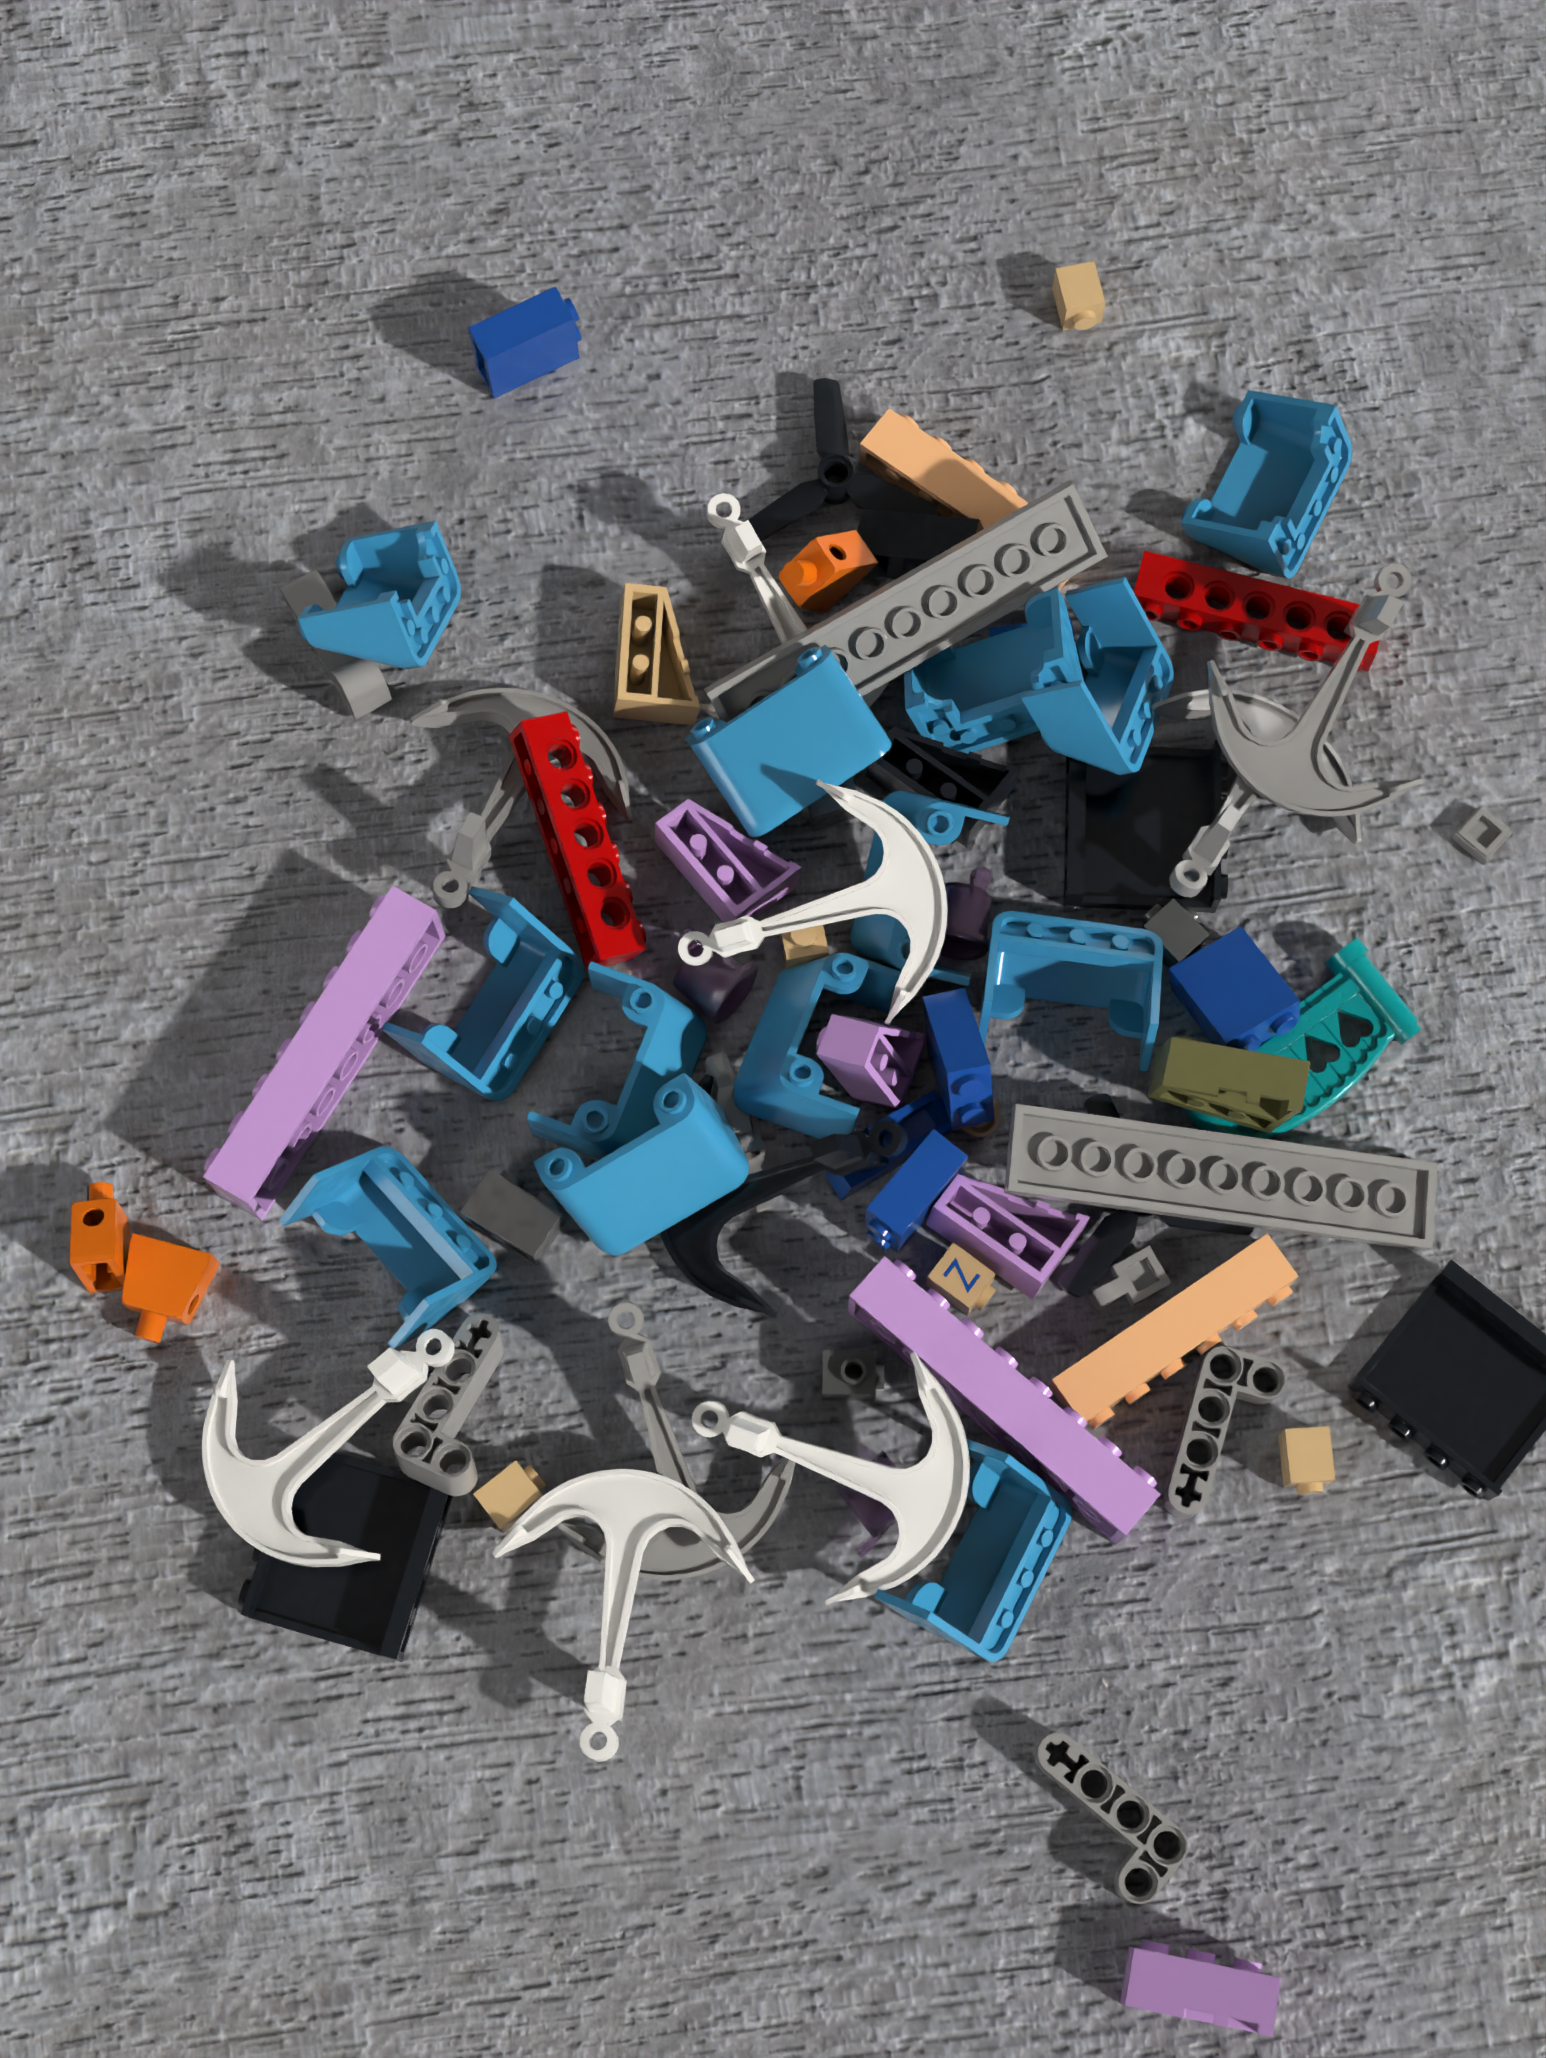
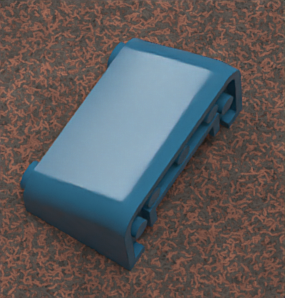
M1248 390L1242 404L1235 409L1233 414V427L1236 429L1240 444L1211 501L1204 498L1194 499L1184 509L1181 525L1187 536L1193 540L1270 575L1291 579L1297 573L1348 471L1352 458V444L1336 405Z
M436 520L347 538L340 550V555L336 558L337 572L340 578L345 580L347 588L335 608L323 610L319 605L315 604L304 608L298 618L299 631L302 638L315 648L398 668L413 669L424 667L461 598L458 574Z
M1058 587L1037 594L1029 599L1025 606L1027 625L956 649L950 646L904 673L905 710L921 736L943 742L945 747L969 754V751L976 752L1040 731L1021 700L1022 693L1083 679L1066 603Z
M826 645L821 648L813 647L802 653L797 659L799 664L794 670L797 677L727 723L722 719L713 720L712 717L701 720L691 729L692 734L685 738L732 812L751 837L766 834L827 794L823 788L816 785L817 780L839 786L886 754L892 745L886 732L832 651Z
M685 1073L664 1084L654 1097L653 1108L660 1124L595 1163L585 1167L579 1155L568 1148L552 1150L533 1161L541 1181L595 1246L609 1255L618 1256L632 1250L735 1190L744 1183L748 1176V1159L723 1107Z

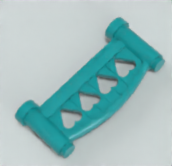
M1358 937L1324 963L1335 977L1300 1003V1021L1297 1022L1296 1026L1285 1035H1275L1261 1043L1260 1047L1255 1051L1307 1061L1305 1036L1334 1046L1339 1054L1337 1061L1326 1062L1322 1072L1316 1073L1309 1068L1302 1111L1270 1133H1266L1181 1107L1199 1130L1271 1139L1314 1118L1344 1096L1368 1072L1390 1041L1397 1039L1402 1045L1422 1030L1417 1024L1419 1021L1365 955L1369 950ZM1338 1012L1368 1022L1371 1026V1034L1368 1037H1359L1355 1047H1346L1341 1042Z

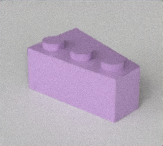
M690 799L681 803L655 823L654 842L723 923L746 915L755 919L799 886L801 866L791 860L788 863L767 850L768 846L758 840L754 842L733 829V825Z
M832 1014L827 1027H824L819 1033L816 1054L853 1100L897 1111L902 1108L927 1038L924 1033L891 1024L888 1026L883 1022Z
M957 1174L933 1206L926 1225L950 1242H954L1033 1300L1081 1235L1090 1217L1077 1213L1075 1216L1051 1208L1049 1203L1037 1200L1035 1203L1011 1194H1005L1003 1188Z
M1143 1939L1141 1949L1129 1946L1120 2004L1273 2037L1281 1978L1262 1974L1261 1963L1234 1958L1233 1967L1215 1964L1216 1954L1188 1949L1187 1958L1169 1955L1170 1945Z

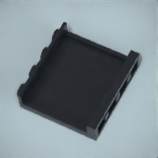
M1215 740L1212 749L1148 747L1139 771L1124 775H1117L1066 756L1063 907L1150 910L1158 903L1164 907L1174 898L1181 906L1183 904L1188 905L1195 912H1216L1221 899H1226L1228 894V875L1221 874V860L1213 873L1207 875L1206 885L1194 897H1183L1170 888L1169 877L1176 865L1183 861L1182 855L1190 846L1200 828L1213 823L1227 794H1221V780H1227L1229 762L1225 755H1221L1218 740ZM1228 850L1221 859H1227Z
M1451 1259L1441 1268L1347 1387L1354 1392L1352 1397L1362 1408L1371 1413L1378 1411L1390 1421L1388 1427L1398 1437L1407 1442L1412 1439L1425 1449L1423 1455L1430 1463L1441 1470L1448 1468L1461 1478L1459 1484L1467 1493L1477 1499L1484 1497L1489 1501L1499 1496L1502 1492L1500 1488L1546 1430V1334Z
M333 1453L301 1484L295 1493L291 1507L293 1521L298 1529L307 1536L341 1541L367 1552L381 1554L380 1560L341 1567H307L279 1560L254 1547L252 1561L257 1562L252 1580L246 1579L242 1585L238 1598V1605L243 1606L240 1615L402 1662L453 1496L412 1479L402 1471Z

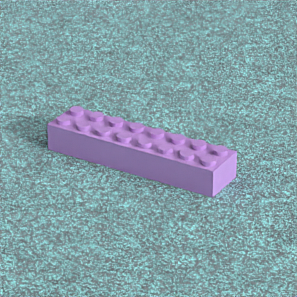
M393 885L386 896L381 894L375 900L369 913L370 921L363 931L357 930L353 934L346 948L348 954L340 967L335 965L329 971L323 983L325 990L316 1003L312 1001L304 1009L299 1021L301 1027L293 1039L289 1037L282 1043L276 1054L278 1062L269 1075H262L257 1081L252 1092L254 1099L245 1112L241 1110L236 1114L228 1128L230 1136L221 1149L217 1147L211 1152L205 1162L204 1170L206 1172L203 1178L220 1197L261 1221L264 1220L384 1033L381 1030L385 1022H391L446 936L435 909Z
M884 1256L849 1295L847 1312L913 1369L914 1364L910 1354L916 1352L920 1361L941 1384L954 1405L1030 1471L1065 1496L1075 1510L1113 1543L1117 1544L1161 1495L1154 1489L1157 1484L1155 1479L1139 1466H1135L1132 1470L1119 1458L1122 1452L1114 1443L1104 1436L1096 1439L1084 1428L1087 1422L1078 1412L1069 1406H1066L1064 1410L1050 1399L1053 1393L1043 1382L1034 1376L1029 1380L1015 1369L1018 1366V1362L1001 1347H997L994 1351L981 1340L984 1333L972 1321L965 1317L959 1321L947 1310L950 1304L942 1295L932 1288L927 1292L913 1281L916 1275L907 1265L898 1259L892 1263Z

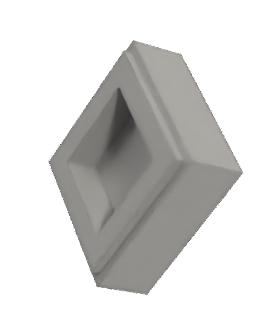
M1480 805L1454 833L1452 839L1484 865L1514 831L1483 805Z

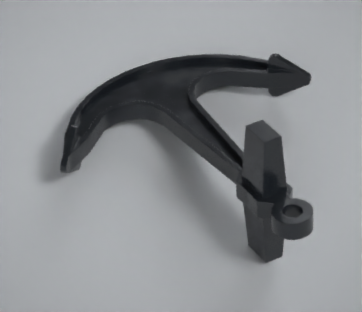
M706 1074L698 1085L711 1095L714 1078ZM886 1120L875 1124L870 1130L869 1136L856 1130L847 1135L832 1134L809 1143L812 1153L811 1157L749 1174L744 1183L735 1190L660 1233L662 1241L676 1266L699 1289L735 1307L761 1312L775 1318L777 1312L753 1288L725 1270L719 1261L716 1247L718 1235L724 1224L733 1217L826 1173L831 1172L843 1177L852 1172L865 1173L889 1164L888 1158L897 1157L905 1150L908 1142L907 1133L900 1124ZM891 1132L893 1141L889 1146L885 1147L883 1138L886 1133Z

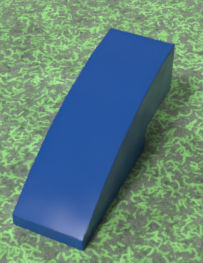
M936 1090L867 1126L863 1133L869 1136L870 1130L875 1124L886 1120L900 1124L905 1129L908 1138L907 1146L897 1157L888 1158L889 1164L865 1173L852 1172L843 1177L831 1172L825 1174L841 1200L846 1199L904 1164L933 1129L943 1136L953 1131L944 1103ZM891 1132L886 1133L883 1138L885 1147L889 1146L893 1141Z

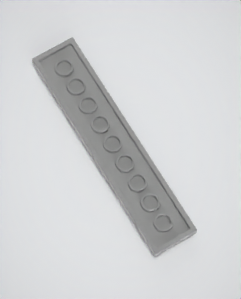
M1067 481L704 688V691L719 719L727 723L797 677L794 670L799 664L797 659L802 653L810 648H821L826 645L863 697L1024 605L1031 597L1052 589L1108 556L1074 484Z
M1015 1104L1012 1106L1004 1193L1428 1251L1433 1249L1438 1163Z

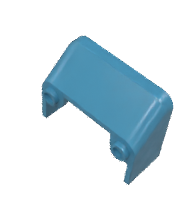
M1126 577L1068 590L1065 594L1068 603L1083 627L1075 645L1079 663L1085 667L1088 673L1085 682L1083 679L1023 692L1021 700L1041 732L1044 743L1051 750L1117 775L1134 773L1141 768L1161 716L1154 713L1151 706L1168 698L1174 680V671L1169 655Z
M908 791L893 792L883 800L885 804L904 816L920 832L927 843L934 845H947L956 840L961 833L965 816L1008 826L1010 815ZM876 831L874 832L863 882L875 875L882 864L884 849L882 840ZM873 914L854 918L850 934L853 948L864 957L902 970L910 954L911 941L907 929L898 919L885 914ZM935 964L929 977L969 986L972 972Z
M472 886L468 894L494 916L486 928L483 943L487 954L497 964L456 1029L453 1031L445 1025L433 1023L426 1026L419 1034L385 1022L381 1030L424 1064L482 1097L493 1101H502L513 1093L581 984L584 977V964L578 954L516 899Z
M1006 911L998 914L992 924L978 1024L984 1046L989 1019H1012L1018 1016L1023 1010L1025 998L1109 1009L1108 1022L1116 1033L1126 1037L1141 1039L1139 1070L1148 1071L1159 1026L1163 942L1161 938L1154 932L1141 928L1018 911Z
M836 953L784 969L776 980L735 1078L732 1092L735 1105L747 1114L818 1139L832 1134L847 1135L854 1132L860 1108L820 1095L819 1092L823 1083L821 1067L814 1060L796 1053L821 991L889 1014L895 985L901 971L848 953ZM903 1009L896 1015L897 1017H901Z
M591 961L588 973L592 989L622 999V1009L626 1018L634 1024L647 1028L616 1105L602 1100L587 1101L578 1108L571 1125L529 1111L527 1121L532 1135L600 1160L660 1124L653 1108L654 1097L664 1084L683 1073L692 1079L707 1041V1027L699 1014L655 984Z
M387 1146L375 1148L313 1174L278 1220L285 1227L311 1215L317 1221L319 1227L326 1233L341 1236L355 1231L399 1280L408 1292L398 1304V1309L404 1323L387 1343L393 1349L419 1337L429 1329H434L485 1284L497 1268L494 1255L403 1154Z
M967 1439L969 1456L975 1460L970 1469L967 1496L978 1505V1508L940 1584L930 1580H921L910 1589L906 1600L880 1589L877 1590L874 1597L916 1625L982 1659L996 1662L1009 1650L1070 1525L1072 1506L1065 1496L1011 1455Z

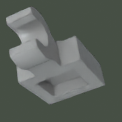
M1148 1246L1114 1264L1109 1270L1115 1279L1092 1291L1093 1294L1089 1296V1299L1097 1312L1124 1296L1131 1307L1168 1288L1172 1282L1153 1250Z

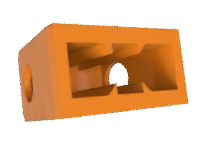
M853 530L813 539L791 561L785 564L784 568L779 572L778 578L800 608L825 613L878 564V561L858 532Z
M106 1182L92 1183L87 1186V1201L75 1202L71 1206L70 1265L89 1293L123 1290L130 1246L129 1221L117 1199H114L113 1185Z
M132 1233L122 1293V1304L131 1311L141 1313L134 1337L160 1344L167 1321L182 1325H188L191 1322L219 1268L220 1262L213 1254Z

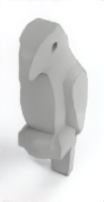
M721 1052L708 1056L705 1061L706 1074L714 1078L712 1084L713 1098L723 1107L748 1159V1175L762 1171V1166L765 1163V1148L760 1135L758 1119L756 1116L741 1111L733 1101L732 1092L735 1077L727 1054ZM770 1201L756 1206L757 1213L771 1209Z

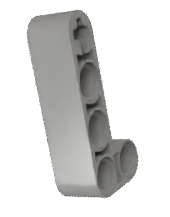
M316 569L279 588L297 623L299 622L300 614L306 606L315 604L319 605L323 610L335 608L337 602ZM312 646L355 720L392 701L387 682L376 662Z
M484 1313L473 1314L467 1317L452 1339L455 1350L452 1359L444 1366L434 1368L393 1438V1449L404 1474L455 1497L471 1492L476 1486L478 1473L469 1447L454 1438L504 1354V1344L499 1325L492 1316ZM459 1373L469 1374L462 1381L451 1380ZM436 1410H448L439 1418L429 1417ZM414 1447H425L418 1455H407V1452ZM453 1464L465 1465L457 1473L445 1472Z
M1226 1346L1213 1348L1202 1359L1197 1370L1163 1493V1503L1170 1515L1180 1519H1187L1193 1517L1205 1507L1210 1495L1235 1400L1238 1399L1255 1405H1266L1276 1399L1283 1392L1287 1381L1285 1371L1279 1363ZM1221 1359L1227 1362L1231 1369V1377L1225 1380L1215 1377L1210 1370L1211 1360ZM1263 1372L1268 1374L1274 1383L1273 1391L1269 1393L1259 1391L1253 1383L1254 1373ZM1202 1401L1214 1403L1220 1412L1218 1421L1208 1422L1204 1420L1198 1411L1199 1403ZM1199 1443L1204 1446L1208 1453L1206 1464L1198 1465L1190 1461L1186 1453L1188 1444ZM1189 1476H1202L1203 1480L1197 1477L1192 1482L1189 1495L1196 1498V1501H1192L1186 1507L1182 1506V1498L1179 1495H1175V1492H1179L1185 1487Z
M1053 1733L1044 1736L1037 1743L1034 1751V1759L1039 1769L1133 1848L1114 1875L1116 1893L1128 1903L1144 1904L1150 1902L1157 1896L1185 1859L1189 1844L1185 1833L1073 1738L1064 1733ZM1060 1743L1063 1744L1065 1750L1062 1755L1071 1764L1077 1763L1079 1757L1085 1762V1764L1073 1772L1070 1782L1064 1778V1775L1071 1771L1061 1762L1055 1763L1052 1766L1047 1762L1050 1757V1753L1046 1750L1048 1744L1052 1747ZM1087 1771H1094L1103 1779L1104 1790L1097 1798L1086 1796L1081 1789V1779ZM1125 1801L1134 1803L1140 1812L1138 1824L1130 1829L1122 1826L1117 1818V1810ZM1160 1832H1168L1174 1837L1176 1842L1175 1853L1168 1859L1159 1857L1153 1847L1154 1840ZM1135 1868L1142 1870L1148 1878V1887L1139 1896L1130 1894L1125 1886V1878L1128 1872Z

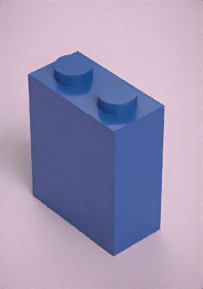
M556 286L468 327L476 368L494 399L579 359L577 342L581 341L582 338L575 323L579 320V316L570 298L563 300Z
M1242 926L1169 968L1171 990L1213 1044L1256 1051L1261 1043L1275 1035L1282 1036L1287 1034L1300 1021L1299 998Z
M965 988L924 996L923 1007L928 1055L952 1130L994 1121L990 1061Z
M933 1129L866 1208L864 1227L869 1230L866 1236L882 1250L886 1251L890 1247L898 1254L929 1217L933 1206L956 1175L964 1174L968 1156Z

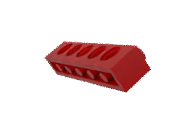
M1145 550L1133 591L1149 621L1162 619L1177 623L1180 628L1185 630L1198 631L1202 629L1217 633L1220 638L1228 641H1238L1241 639L1257 643L1260 648L1268 651L1285 650L1297 653L1304 660H1325L1333 663L1336 662L1351 639V636L1344 633V630L1354 611L1360 605ZM1177 590L1184 595V598H1171L1166 591ZM1217 600L1223 604L1224 608H1211L1206 601ZM1257 610L1263 614L1264 618L1254 619L1246 611ZM1297 620L1303 624L1304 629H1294L1288 625L1287 621ZM1327 631H1339L1345 639H1334ZM1380 640L1369 644L1357 671H1369L1376 656Z
M567 711L522 720L508 736L586 970L588 971L591 961L607 967L633 960L647 949L645 945L646 932L643 924L636 918L632 906V890L628 882L624 881L619 867L620 857L618 848L613 841H610L605 826L606 813L603 805L597 802L592 787L593 774L590 766L584 763L579 748L580 736L578 729L574 724H571ZM548 755L555 757L560 762L561 768L551 764ZM561 794L568 796L573 801L574 807L566 805L561 798ZM574 833L581 835L586 840L587 847L580 845L576 841ZM587 873H592L599 879L600 887L590 882ZM601 912L608 914L612 918L613 927L607 925L602 920Z

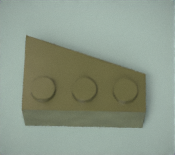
M1175 1036L1169 1038L1157 1048L1147 1097L1270 1133L1302 1111L1311 1062L1199 1042L1188 1036Z

